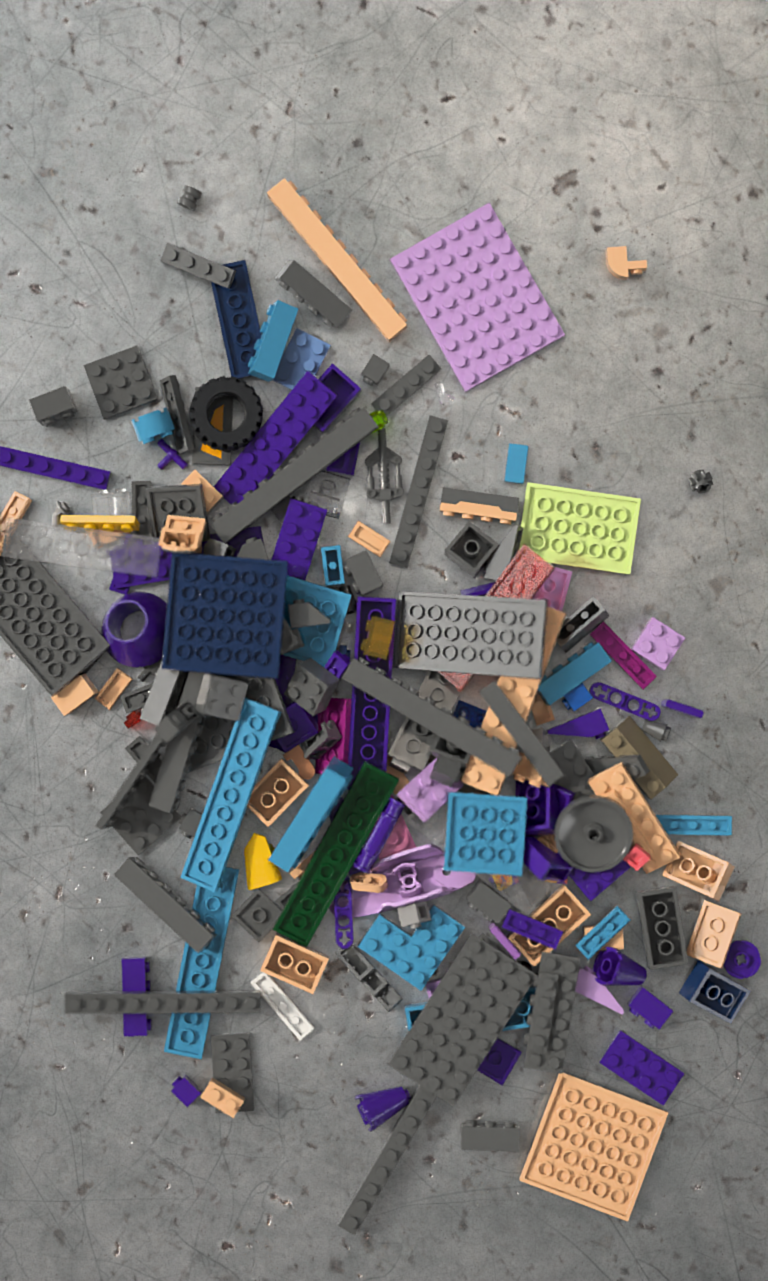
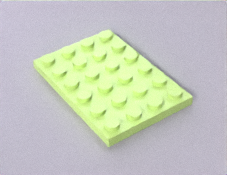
M527 482L521 527L524 529L517 558L630 575L641 499Z

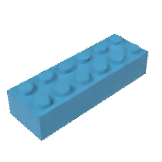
M335 756L332 758L270 856V862L286 872H289L291 867L296 868L353 778L351 772L354 768Z

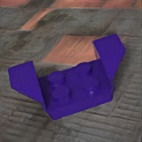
M295 702L285 707L294 733L271 741L269 747L279 749L284 753L318 733V714L315 716L311 715Z

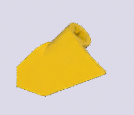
M257 833L252 835L244 848L248 890L267 886L282 880L278 866L269 861L270 856L275 850L274 846L268 844L265 836Z

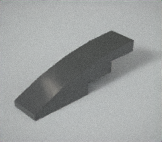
M354 944L349 949L344 950L340 948L335 952L355 977L362 982L388 1012L403 1000Z

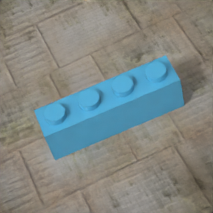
M279 300L269 305L266 315L269 316L267 321H264L261 326L260 332H262V336L255 343L254 350H256V353L249 360L248 367L250 370L248 374L267 382L275 378L298 308Z
M593 642L588 643L583 647L584 651L582 653L571 655L567 659L568 663L563 666L562 664L557 665L552 669L553 673L548 677L546 675L543 676L538 694L546 705L550 706L612 662L599 642L594 644Z

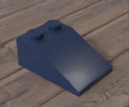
M698 960L679 994L689 1002L731 1024L751 991Z

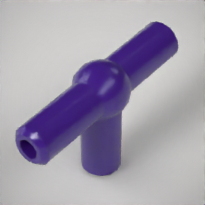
M163 439L157 442V445L167 454L157 464L161 470L172 460L183 470L188 467V464L178 455V452L172 449Z

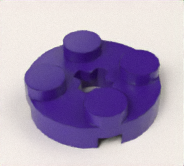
M734 940L731 943L723 965L726 972L737 979H744L755 975L761 965V958L757 947L746 940ZM744 954L746 962H742L740 965L737 964V956Z

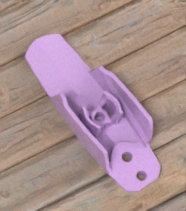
M427 844L391 855L372 865L370 873L386 876L388 887L383 892L356 891L351 888L353 918L391 911L413 903L425 902L448 895L472 884L476 873L451 871L450 875L445 876V851H442L440 847L433 844ZM343 881L341 892H337V894L349 893V891H344V885L348 884V882ZM346 897L338 899L340 907H346L349 903ZM333 899L331 905L329 906V910L335 916ZM341 916L339 918V920L349 919L347 916Z

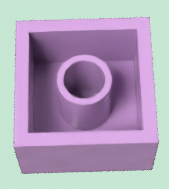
M651 617L631 647V650L663 671L676 654L685 637L656 618Z

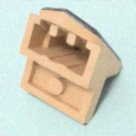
M167 515L165 528H162L159 546H162L163 551L169 553L201 555L203 549L201 544L206 520L204 518Z

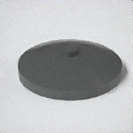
M599 795L584 796L569 803L560 813L555 825V842L560 855L574 868L586 872H601L616 866L629 852L633 840L632 824L624 808L616 801Z

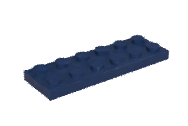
M245 260L223 264V266L237 271L230 289L211 282L230 373L232 377H237L236 379L253 376L248 374L250 370L248 363L250 358L254 357L256 353L254 346L257 339H260L262 336Z

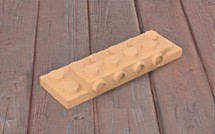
M622 762L588 779V783L596 795L616 801L627 812L633 828L631 847L637 843L651 855L650 859L642 866L646 874L680 858V853Z

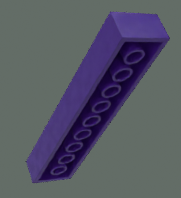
M358 597L354 658L357 660L360 657L370 663V668L374 670L376 667L386 672L385 676L392 680L396 599ZM352 685L348 765L354 769L351 772L353 778L346 790L350 789L364 761L385 772L387 768L390 706Z

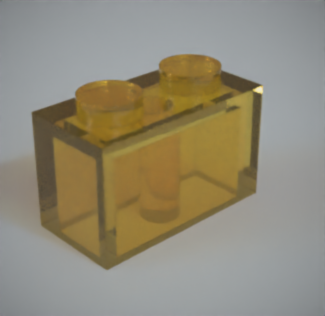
M372 616V620H367L365 631L369 633L367 639L363 638L361 650H364V655L387 659L395 621Z

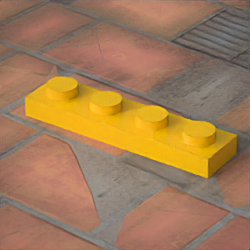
M61 515L60 518L62 526L70 532H76L77 530H85L87 532H95L96 530L114 532V530H122L129 533L139 531L140 523L135 516Z

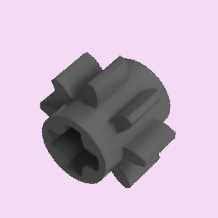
M697 470L689 478V485L692 491L697 490L698 493H706L710 490L711 485H713V478L710 472L705 474L704 470Z

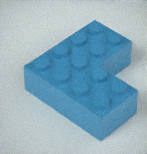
M432 904L429 909L431 920L421 923L422 927L416 928L412 934H409L379 913L358 943V947L422 991L465 929V925L435 904Z

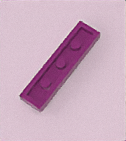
M604 621L590 634L642 690L657 677Z

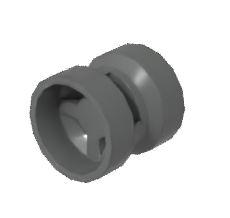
M185 185L182 190L184 194L182 197H179L177 204L188 210L195 211L197 206L196 200L200 199L202 192Z

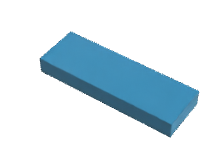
M616 906L575 946L589 960L631 920Z

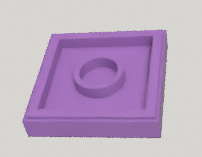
M492 923L488 926L489 930L516 960L520 956L519 950L495 923Z

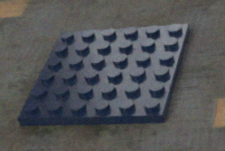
M172 553L162 669L278 679L288 561Z

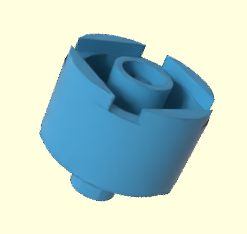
M167 407L163 408V413L160 410H156L138 417L139 421L137 422L136 419L131 420L139 442L142 441L143 444L155 441V436L161 435V438L173 434L172 430L175 427Z

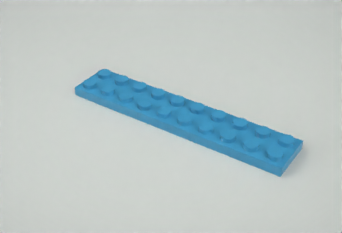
M247 697L244 698L239 721H235L180 878L212 892H217L281 711Z
M225 868L217 892H212L197 885L192 909L201 915L200 919L204 923L208 922L215 928L214 932L217 935L200 953H197L185 942L176 991L216 990L239 869ZM171 1013L164 1052L202 1059L211 1013Z

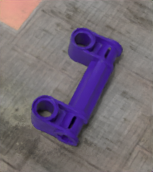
M392 797L389 798L365 847L360 850L354 861L356 868L370 874L372 865L378 859L381 850L406 806L405 804Z

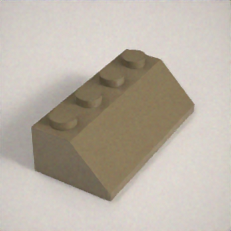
M630 715L600 739L614 757H619L620 755H641L650 772L635 779L634 782L650 800L664 790L678 776V773Z

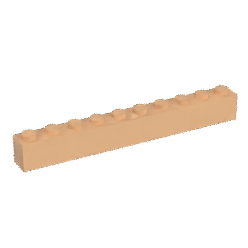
M285 178L267 192L268 198L387 341L393 340L407 328V319L401 312L397 314L393 309L395 307L393 302L389 298L385 299L381 293L383 291L378 284H372L369 280L370 275L364 268L361 270L357 266V259L352 254H347L344 250L346 246L340 239L336 240L332 236L334 232L327 224L325 226L320 221L322 218L316 210L312 211L308 207L310 204L303 195L299 196L297 194V187L291 180L287 182Z

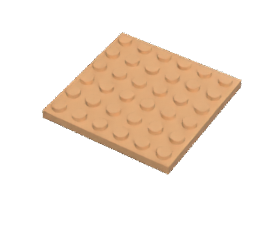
M565 1072L559 1073L519 1181L628 1222L666 1121L668 1111Z

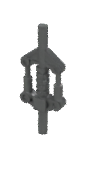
M378 428L379 448L365 459V465L368 466L366 494L370 499L382 501L383 524H390V501L404 494L402 475H400L402 458L386 447L385 428ZM387 461L392 462L396 466L395 488L389 489L390 484L388 482H390V479L388 477L390 476L388 473L389 463ZM376 462H380L378 467H380L379 477L381 479H379V482L381 483V489H375L372 466Z

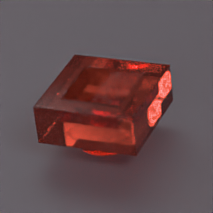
M133 711L126 716L127 721L124 724L127 729L142 721L140 719L141 711L138 713Z

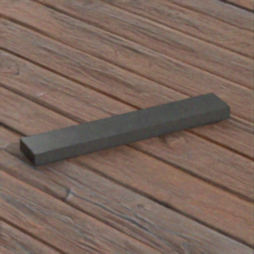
M492 681L479 691L480 695L546 784L550 786L564 775L497 683Z

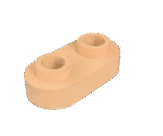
M359 872L350 877L351 888L356 891L381 893L388 887L387 878L382 874Z

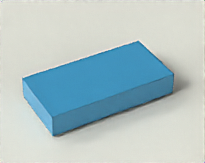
M509 443L504 482L524 484L528 452L527 445Z

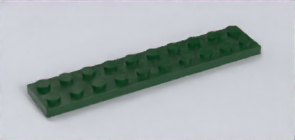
M364 761L273 926L274 931L305 947L308 946L398 784L399 778Z

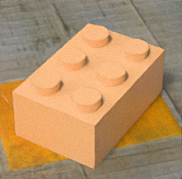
M281 758L254 786L247 807L269 827L309 784Z
M276 933L260 971L314 994L329 956Z

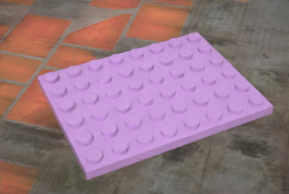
M490 203L390 258V262L465 392L565 336Z

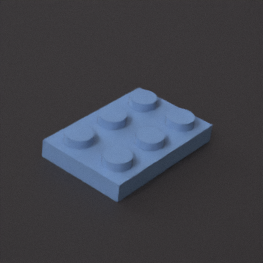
M296 328L272 381L292 390L308 370L316 376L331 345Z

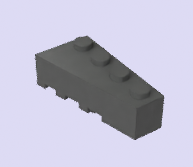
M295 260L288 261L274 278L282 288L293 293V297L300 303L304 302L308 305V309L317 316L319 314L324 318L323 322L330 328L333 326L338 328L352 311L348 305Z

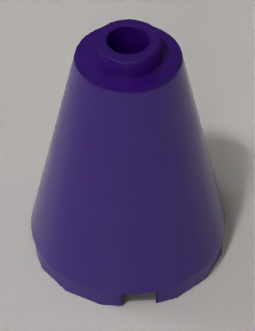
M606 947L604 952L600 951L594 961L593 972L597 976L595 980L604 986L642 985L647 978V971L643 966L613 947Z
M400 1086L358 1094L355 1096V1100L359 1099L360 1104L357 1105L364 1124H369L370 1128L368 1130L372 1132L406 1107L411 1097L408 1090Z

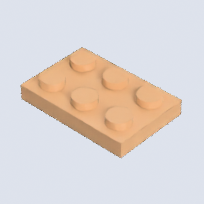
M704 900L686 951L687 955L723 968L742 914Z

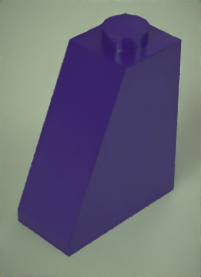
M524 836L523 863L540 880L564 882L574 867L536 838Z

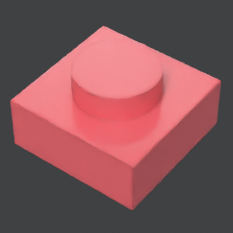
M636 843L630 848L623 860L638 871L650 859L651 855Z

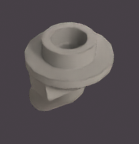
M64 501L56 502V510L52 521V527L60 528L61 515H70L69 511L71 509Z

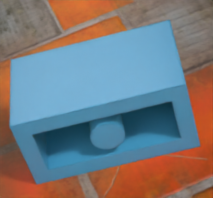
M340 545L322 547L326 587L345 585Z

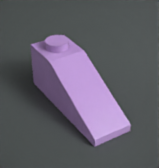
M586 965L584 968L579 966L575 992L623 1015L624 1010L606 986L599 984L595 980L597 976L594 974L593 969Z

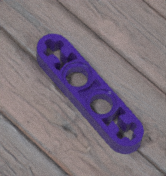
M600 682L593 683L590 686L589 693L596 700L646 720L654 721L660 716V708L654 703ZM600 685L601 690L607 692V688L610 689L607 701L603 699L605 697L603 694L595 696L593 688H597ZM615 692L621 695V701L617 704L611 701V695ZM633 699L639 703V708L635 711L630 710L628 706L629 702ZM643 703H646L644 708L651 709L654 707V711L657 712L656 716L652 715L650 718L648 717L649 713L645 711L642 712V715L639 714Z
M348 876L344 879L345 882H348V884L344 885V891H349V893H339L334 897L336 942L338 947L344 950L351 948L354 942L352 892ZM346 897L349 900L348 905L340 907L338 905L339 898ZM341 916L349 918L350 921L347 926H341L338 923ZM339 929H350V932L346 931L347 939H350L347 945L339 942L340 939H343V932H338Z

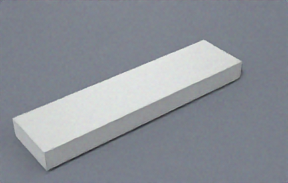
M262 972L250 982L256 990L260 991V995L300 1041L315 1029L312 1023L270 975Z

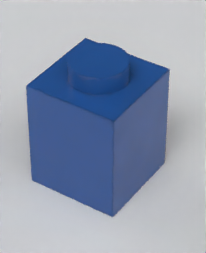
M581 683L562 696L564 698L562 703L567 710L576 711L593 699L584 684Z

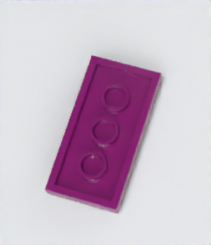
M331 698L326 710L318 713V733L322 730L321 724L324 721L328 724L329 720H334L342 738L319 760H315V774H323L334 756L348 765L352 699Z

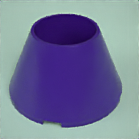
M133 592L117 599L107 610L101 626V634L110 645L109 649L106 650L108 654L120 664L133 668L150 666L160 661L164 647L167 603L160 597L148 592ZM143 611L145 614L143 631L134 639L123 640L121 626L125 618L131 613Z

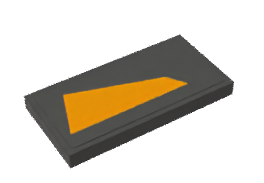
M195 387V392H197L199 387ZM219 397L209 406V421L219 431H232L233 397ZM193 430L194 449L192 451V464L231 465V450L224 452L218 449H211L210 446L204 445L196 437Z

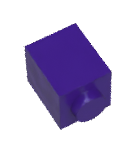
M187 1075L183 1078L179 1076L172 1083L174 1087L171 1092L186 1107L202 1092Z

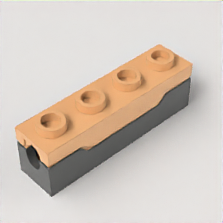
M443 487L439 511L443 512L444 516L454 517L455 514H461L462 518L473 519L476 516L481 517V521L492 522L493 519L500 520L501 524L511 525V522L516 521L519 498Z

